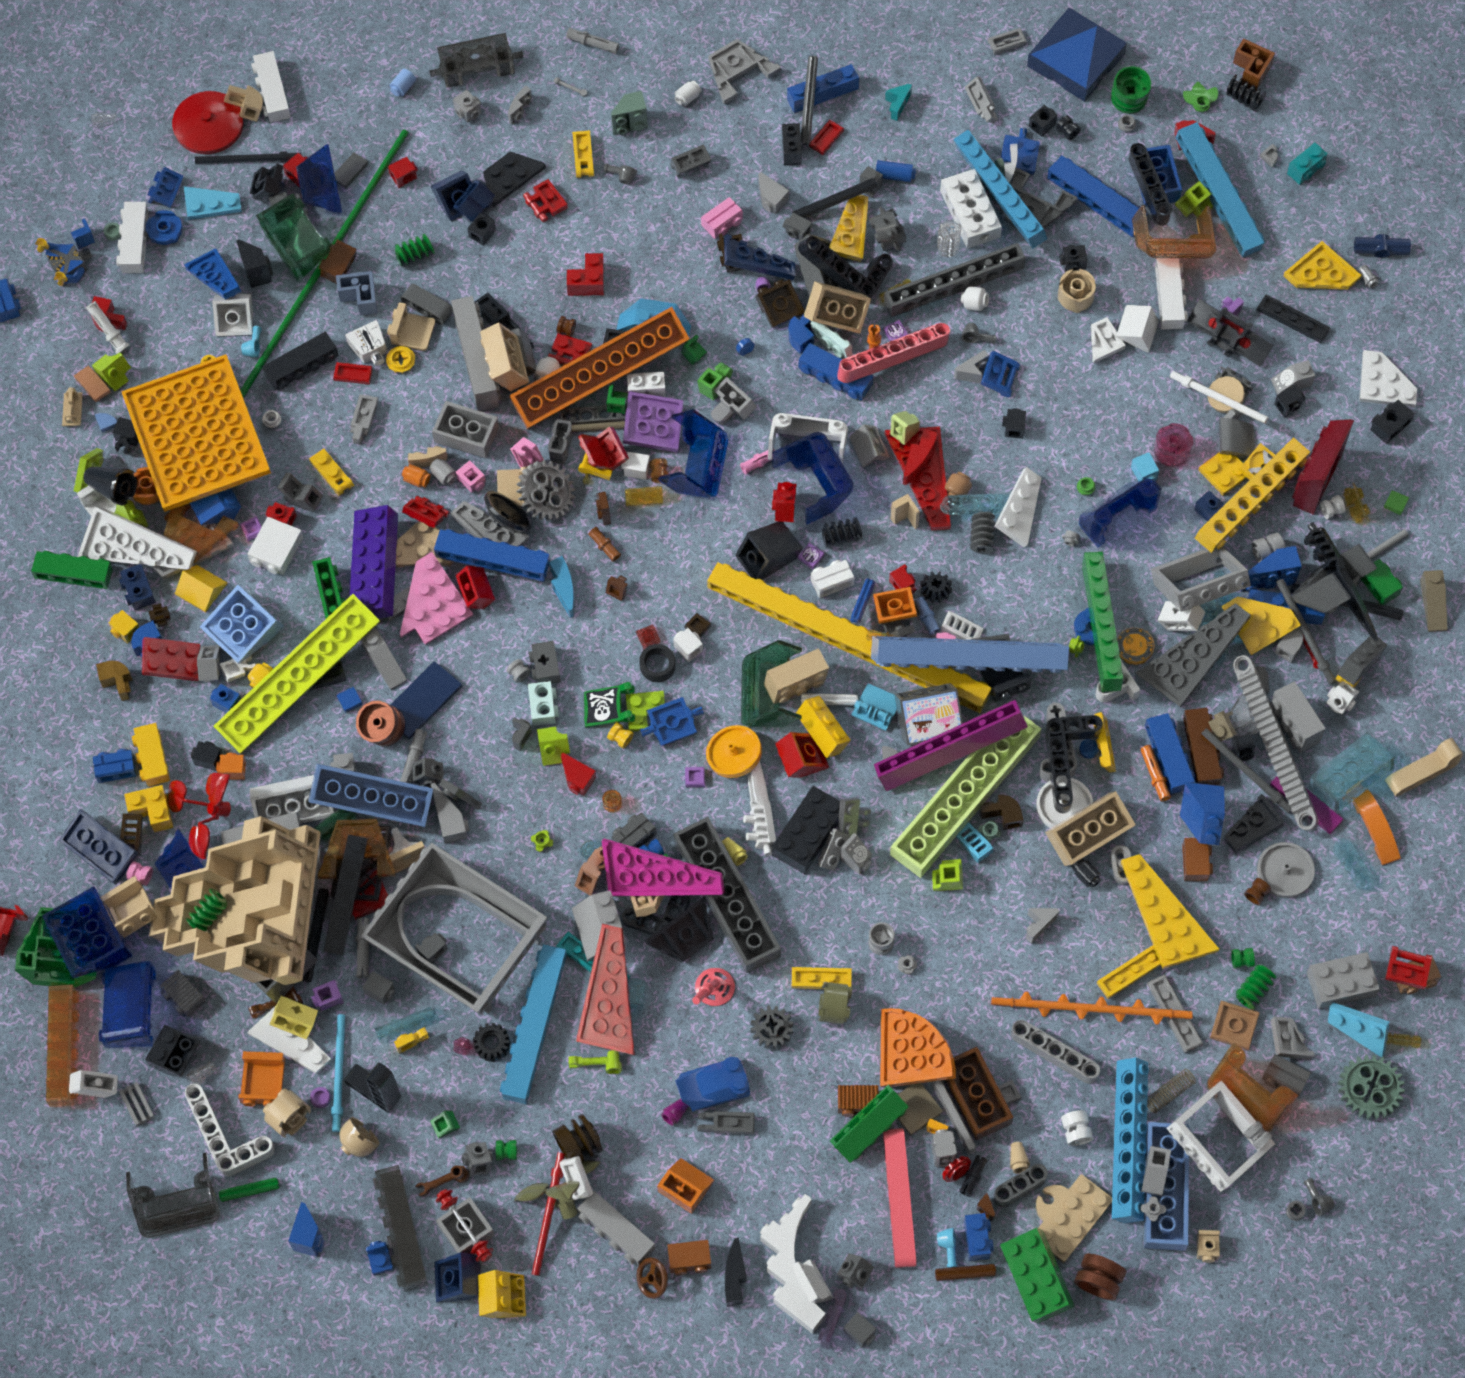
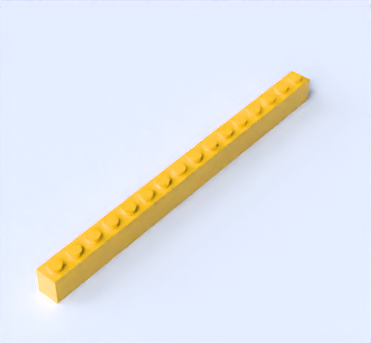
M717 562L707 580V587L923 688L951 683L957 688L960 705L981 714L990 697L991 687L983 681L978 682L968 674L958 673L950 666H948V669H940L933 665H929V668H919L914 664H910V667H899L895 663H891V667L879 666V664H876L871 659L872 636H882L881 634H873L863 626H856L846 618L836 617L828 610L823 611L813 603H806L800 600L796 595H788L778 587L767 585L761 579L756 580L743 571L738 572L728 564Z

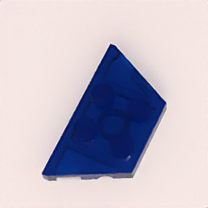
M326 144L296 166L303 203L340 214L342 213L330 148L329 144Z
M179 829L175 832V837L171 843L165 847L163 854L154 863L170 889H172L174 876L204 868Z

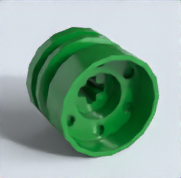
M1134 66L1125 67L1118 71L1111 91V101L1117 110L1122 113L1133 114L1145 107L1151 89V79L1148 73Z

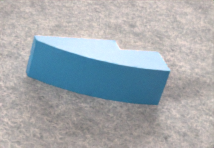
M560 556L549 562L550 571L555 578L551 580L553 591L571 618L574 616L573 585L568 566L563 556Z

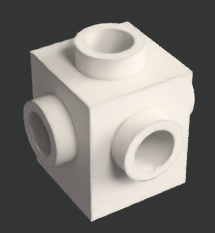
M1343 681L1336 688L1333 687L1327 695L1329 699L1326 704L1336 713L1343 714L1347 710L1350 712L1356 704L1354 700L1359 691Z

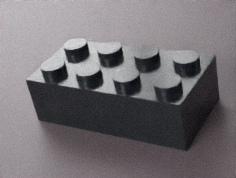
M813 785L772 845V856L805 875L825 845L830 834L829 832L838 825L840 801Z

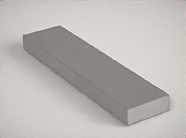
M1165 974L1147 982V986L1160 1009L1184 1010ZM1165 1017L1184 1053L1203 1045L1190 1019H1170Z
M942 1080L933 1081L932 1087L967 1154L975 1153L976 1145Z

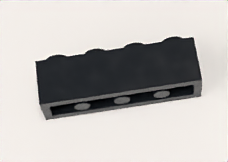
M325 331L265 364L262 368L265 377L276 391L286 388L294 380L302 379L305 374L318 370L321 365L334 361L339 355L337 347Z

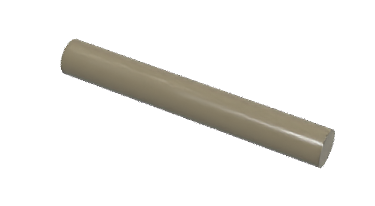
M625 421L571 426L572 432L606 430L608 427L624 429Z

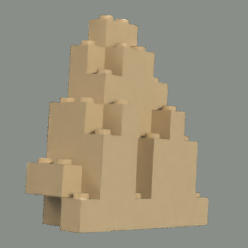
M262 816L244 821L241 840L208 849L205 868L174 876L171 895L154 899L153 907L158 917L151 921L149 936L164 942L163 951L177 957L194 952V961L221 973L229 972L252 983L272 979L283 985L302 981L321 832L308 825L289 830ZM210 888L217 890L225 897L228 905L227 908L223 910L221 915H217V920L212 921V925L208 927L206 932L198 928L193 929L185 918L192 919L189 912L197 913L194 906L202 907L199 901H207L204 895H212L209 892Z

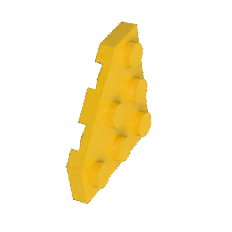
M1323 241L1286 270L1283 275L1296 288L1348 290L1362 276Z
M1239 596L1221 606L1225 611L1236 603L1251 614V618L1238 633L1251 655L1301 626L1294 612L1289 608Z

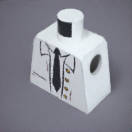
M377 320L345 334L348 345L363 363L371 360L375 366H380L384 363L385 360L382 355L386 354L387 350Z

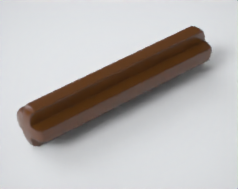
M995 1264L939 1268L935 1270L937 1281L996 1275Z

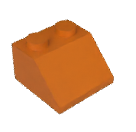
M911 587L873 594L879 624L917 617Z

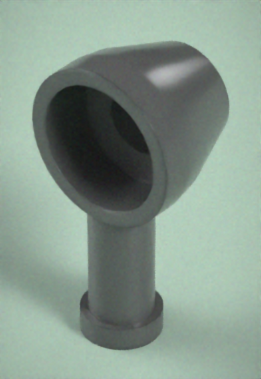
M608 163L604 165V172L619 174V181L626 185H630L637 175V170L630 166L622 165L617 167Z
M968 323L962 331L961 338L966 343H977L979 340L992 344L996 342V335L980 333L975 323Z
M1313 1178L1303 1182L1312 1197L1311 1202L1316 1215H1325L1334 1208L1333 1198L1329 1195H1320Z

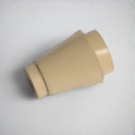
M1014 1142L1010 1145V1168L1013 1169V1173L1019 1174L1029 1168L1030 1162L1022 1142Z

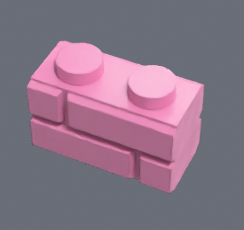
M729 197L701 217V225L716 239L720 233L724 236L728 229L732 226L736 227L742 222L743 211Z

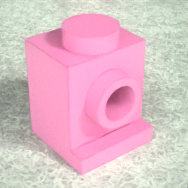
M468 461L456 471L457 480L471 493L475 490L478 492L485 486V475L471 461Z

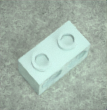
M551 681L528 684L533 726L556 724L555 717H559L558 705L554 706L553 699H557L556 688H552ZM540 693L547 694L545 697L538 696ZM543 710L549 711L546 715L540 714Z

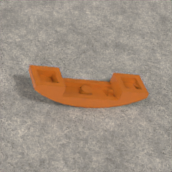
M1366 790L1351 795L1350 798L1357 813H1360L1375 844L1374 849L1381 864L1385 865L1401 859L1390 826L1371 792Z

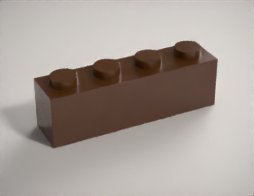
M1208 707L1185 710L1183 722L1192 767L1196 777L1195 782L1218 786L1224 778L1223 767H1220L1218 762L1220 761V751L1201 734L1206 728L1214 734L1208 723L1213 720L1212 714H1209Z

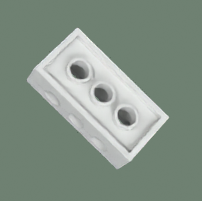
M975 169L941 180V194L967 249L1001 238L1002 226Z

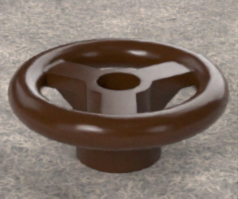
M648 1257L642 1260L636 1273L638 1287L646 1297L657 1299L667 1289L668 1275L666 1268L656 1258ZM651 1264L650 1272L646 1277H643L645 1266ZM644 1284H653L657 1292L652 1293L648 1291Z

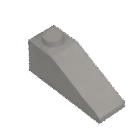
M376 628L360 640L363 649L390 690L407 681Z
M435 783L431 784L444 843L466 839V832L470 831L468 821L463 820L462 813Z

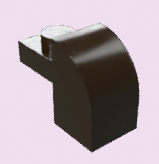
M998 795L997 803L990 801L980 806L979 813L981 819L1000 816L1003 830L1023 827L1024 819L1021 807L1014 798L1008 795Z

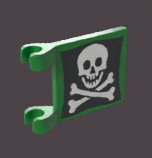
M625 682L618 686L584 691L585 728L619 722H634L635 714H632V711L622 712L621 694H633L635 687L630 682Z

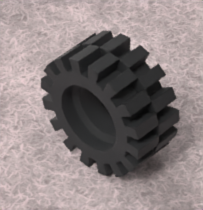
M486 1023L485 1027L480 1026L479 1031L476 1030L475 1037H473V1045L481 1059L484 1058L485 1061L491 1060L495 1062V1059L501 1060L502 1056L505 1057L507 1055L506 1052L510 1049V1039L505 1028H502L499 1024L496 1026L495 1023H492V1025ZM488 1036H496L499 1039V1045L496 1048L488 1049L484 1046V1041Z

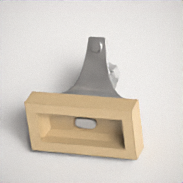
M397 827L392 829L394 849L386 857L393 874L410 867L414 862L416 863L420 858L421 851L425 848L422 841L418 843L407 841Z

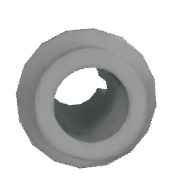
M1363 265L1357 270L1362 275L1361 277L1365 281L1366 287L1374 288L1379 283L1378 277L1373 275L1367 265Z

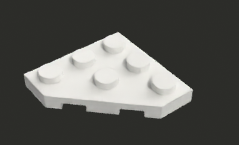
M1364 350L1362 354L1359 402L1388 405L1389 403L1393 404L1399 399L1407 407L1415 408L1417 388L1382 352Z

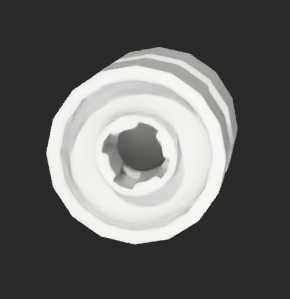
M1073 1111L1061 1117L1063 1128L1067 1130L1065 1136L1069 1146L1086 1144L1094 1139L1091 1128L1087 1126L1089 1124L1087 1111Z

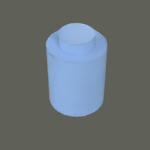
M402 69L390 83V91L395 96H404L415 83L416 77L409 70Z

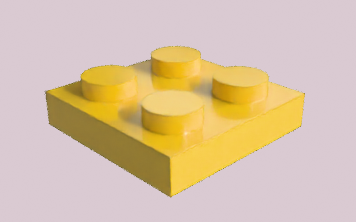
M1219 452L1198 469L1222 496L1247 479L1243 473L1238 471L1243 463L1236 455L1220 454Z

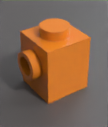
M236 753L220 755V761H217L216 764L217 773L230 774L229 779L245 780L246 760L244 755H237Z

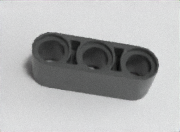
M411 284L400 297L406 306L426 317L434 318L435 322L443 325L453 313L450 304L415 284Z
M1035 1164L1000 1184L995 1190L994 1202L1000 1207H1006L1039 1188L1047 1179V1168L1042 1164ZM1040 1172L1043 1178L1036 1179L1033 1177V1173ZM1023 1182L1026 1188L1018 1189L1015 1184ZM1005 1192L1009 1198L1005 1200L1000 1199L998 1194Z

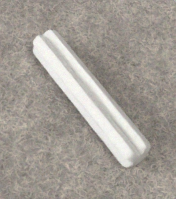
M803 693L801 695L802 704L806 699L819 695L826 705L854 706L858 700L857 695Z

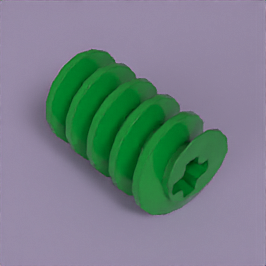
M422 234V240L418 236L415 237V242L409 239L408 245L403 241L401 243L402 248L395 244V255L401 267L402 261L407 265L409 264V258L415 262V256H418L421 260L422 253L429 257V251L435 254L432 243L425 234Z
M210 888L209 892L212 895L205 894L204 897L207 901L200 900L199 903L202 907L195 905L194 909L197 913L190 911L189 915L192 919L185 918L193 929L198 928L206 932L208 927L212 925V921L217 920V915H221L223 910L227 908L228 905L225 897L217 890Z
M1256 965L1255 971H1251L1250 976L1241 984V988L1236 990L1238 1001L1251 1010L1255 1009L1252 1002L1260 1003L1257 996L1264 998L1265 995L1262 990L1268 992L1269 988L1267 985H1274L1271 978L1276 979L1275 974L1263 965Z

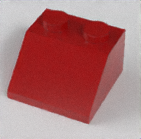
M790 732L775 743L788 777L802 778L829 768L825 755L809 733Z

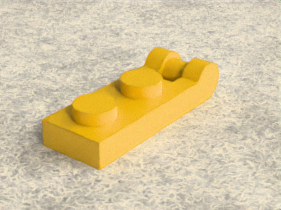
M590 130L572 132L576 178H581L583 175L592 177L594 176ZM581 165H588V168L581 169Z
M325 449L309 458L311 464L338 496L342 495L343 491L347 488L351 489L354 487L352 480L347 477Z

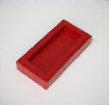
M829 119L812 139L809 147L824 155L844 132V128Z
M336 362L333 380L370 385L373 367Z

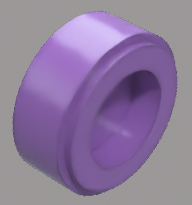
M317 1087L311 1092L310 1100L316 1108H324L330 1103L331 1096L326 1088Z

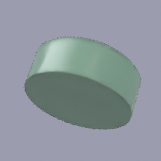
M112 222L104 227L103 232L106 239L115 241L121 237L119 224Z

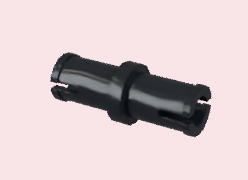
M980 1155L975 1156L974 1162L970 1170H967L965 1173L966 1178L959 1189L962 1195L965 1196L967 1193L966 1196L971 1197L977 1182H980L982 1178L980 1175L988 1162L986 1158L981 1157L980 1159Z

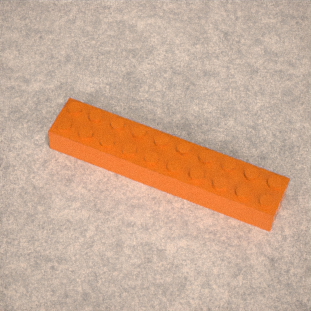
M670 307L511 394L509 398L524 425L529 429L688 342L690 338L674 309Z

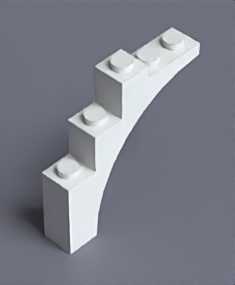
M805 1194L802 1198L798 1197L792 1205L793 1210L789 1214L785 1213L779 1221L780 1225L772 1221L770 1225L767 1223L760 1231V1234H762L760 1241L777 1253L776 1256L773 1254L766 1263L768 1265L767 1272L784 1285L783 1287L779 1286L774 1292V1304L813 1334L825 1319L826 1313L815 1303L810 1302L791 1265L795 1264L794 1245L797 1230L804 1214L812 1203V1199Z

